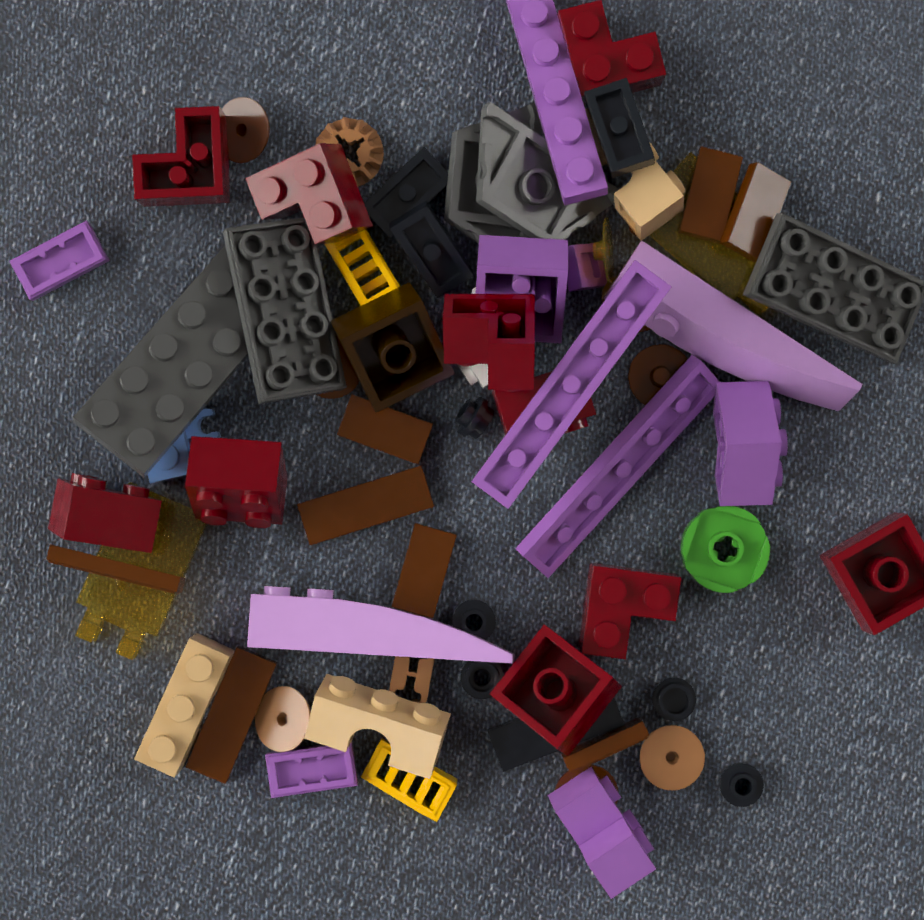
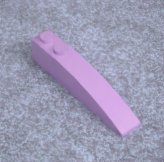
M642 240L604 297V299L607 298L633 261L637 260L672 286L644 325L683 350L745 381H769L771 391L835 411H840L860 391L863 385Z
M264 586V595L251 594L247 647L496 663L515 662L514 653L461 629L431 618L390 607L333 599L334 590L307 589V597L290 596L291 588Z

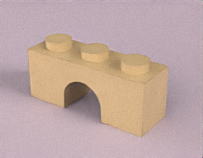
M586 108L587 118L600 162L603 166L607 162L589 110ZM651 143L650 146L655 157V164L631 172L632 177L630 181L614 193L615 209L640 240L645 239L684 209L683 193H685V188L673 171L670 170L665 173L656 162L659 156Z
M199 633L189 638L134 760L172 777H175L183 769L201 730L199 729L201 721L211 700L220 687L234 654V649Z
M326 674L315 694L304 739L346 752L357 731L372 729L383 734L390 743L391 756L388 766L430 779L439 758L451 713L439 710L436 706L429 703H417L398 697L395 693L388 690H376L355 683L348 677Z

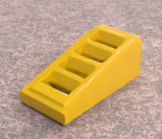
M363 230L339 242L325 244L360 306L400 287L367 230ZM359 239L363 240L364 244L342 257L341 250ZM369 254L373 257V259L353 271L350 270L349 266ZM380 269L381 275L360 287L359 281ZM387 285H389V287L385 288L384 290H382L381 292H379V293H377L376 295L372 296L371 298H369V299L367 298V297H369L370 295L374 294L375 292H377V291L381 290L382 288L386 287Z
M381 738L361 778L420 814L437 822L457 786V778L435 767L431 778H424L417 793H411L408 790L416 775L407 772L401 785L398 786L393 781L399 769L390 767L385 778L377 774L388 754L391 755L389 741ZM434 781L441 786L430 803L424 798Z

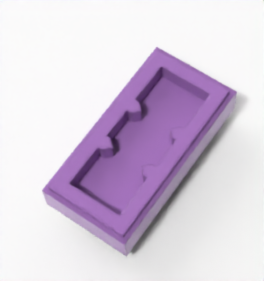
M86 220L9 262L29 300L34 301L110 260L90 222Z
M351 741L346 752L321 744L295 748L288 752L273 751L265 754L271 798L358 786L353 741Z

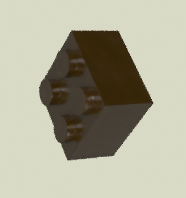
M410 282L330 321L376 413L455 374L451 364H444V348L422 299Z

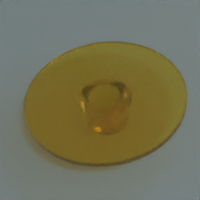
M605 217L603 221V240L593 242L594 260L604 261L607 282L612 283L614 271L613 239L609 218Z

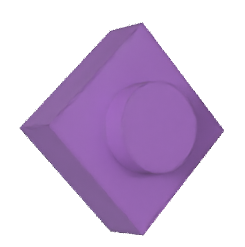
M599 243L568 246L567 285L569 292L605 286L607 278Z

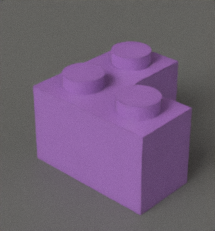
M479 235L476 294H535V342L561 343L568 278V240Z
M769 381L716 382L713 418L718 441L715 481L720 506L772 505L775 487H781L783 481L782 463L779 459L780 456L787 455L788 449L787 432L785 429H779L778 426L781 420L779 398H772Z
M590 767L548 795L556 814L578 844L587 865L611 899L656 870L648 853L654 850L653 845L645 835L642 826L632 811L628 809L622 813L615 803L622 797L607 775L599 779L593 768Z

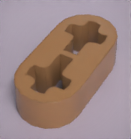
M395 656L389 691L395 693L397 689L403 690L406 685L407 676L415 677L414 691L421 694L420 699H412V701L426 703L434 659L419 658L417 670L409 669L410 657Z

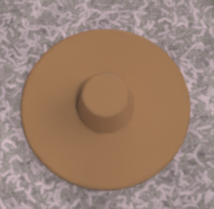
M287 686L273 688L263 696L255 715V727L258 737L266 747L276 752H288L297 748L304 741L310 717V708L307 700L298 690Z
M667 725L654 730L644 740L640 749V766L646 778L653 785L664 790H680L690 786L700 776L704 767L705 753L700 740L693 732L681 726Z

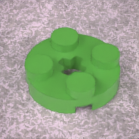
M716 506L703 509L689 522L682 536L681 555L684 568L697 583L709 590L720 593L738 591V589L745 588L750 583H754L765 571L770 557L768 537L765 535V531L759 524L758 519L742 508ZM725 536H729L732 538L731 546L737 548L736 554L734 556L727 555L724 561H720L717 559L718 552L713 550L715 542H722Z

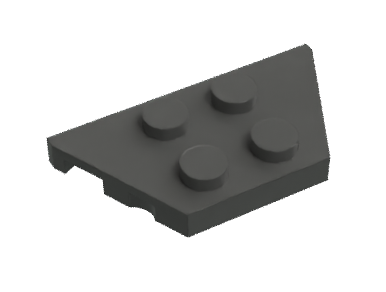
M492 102L484 104L481 109L476 193V202L530 238L565 240L572 232L584 227L593 221L598 214L615 204L614 193L619 189L606 180L608 186L607 195L564 206L545 138Z
M535 103L508 112L512 117L541 136L542 126ZM480 123L452 132L444 221L478 244L479 235L530 238L476 202Z

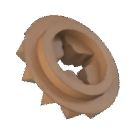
M343 117L341 120L328 123L316 138V145L319 143L340 144L337 140L339 138L343 142L346 141L350 146L364 141L356 151L358 162L361 166L357 167L349 159L347 161L358 187L372 180L380 170L384 156L383 144L377 131L362 119L357 120Z

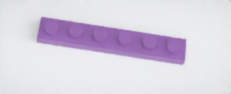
M506 0L564 206L607 195V182L553 0Z
M634 260L471 482L509 509L672 286L637 260Z
M691 355L515 548L547 578L556 571L715 396L716 382L720 381L701 360Z

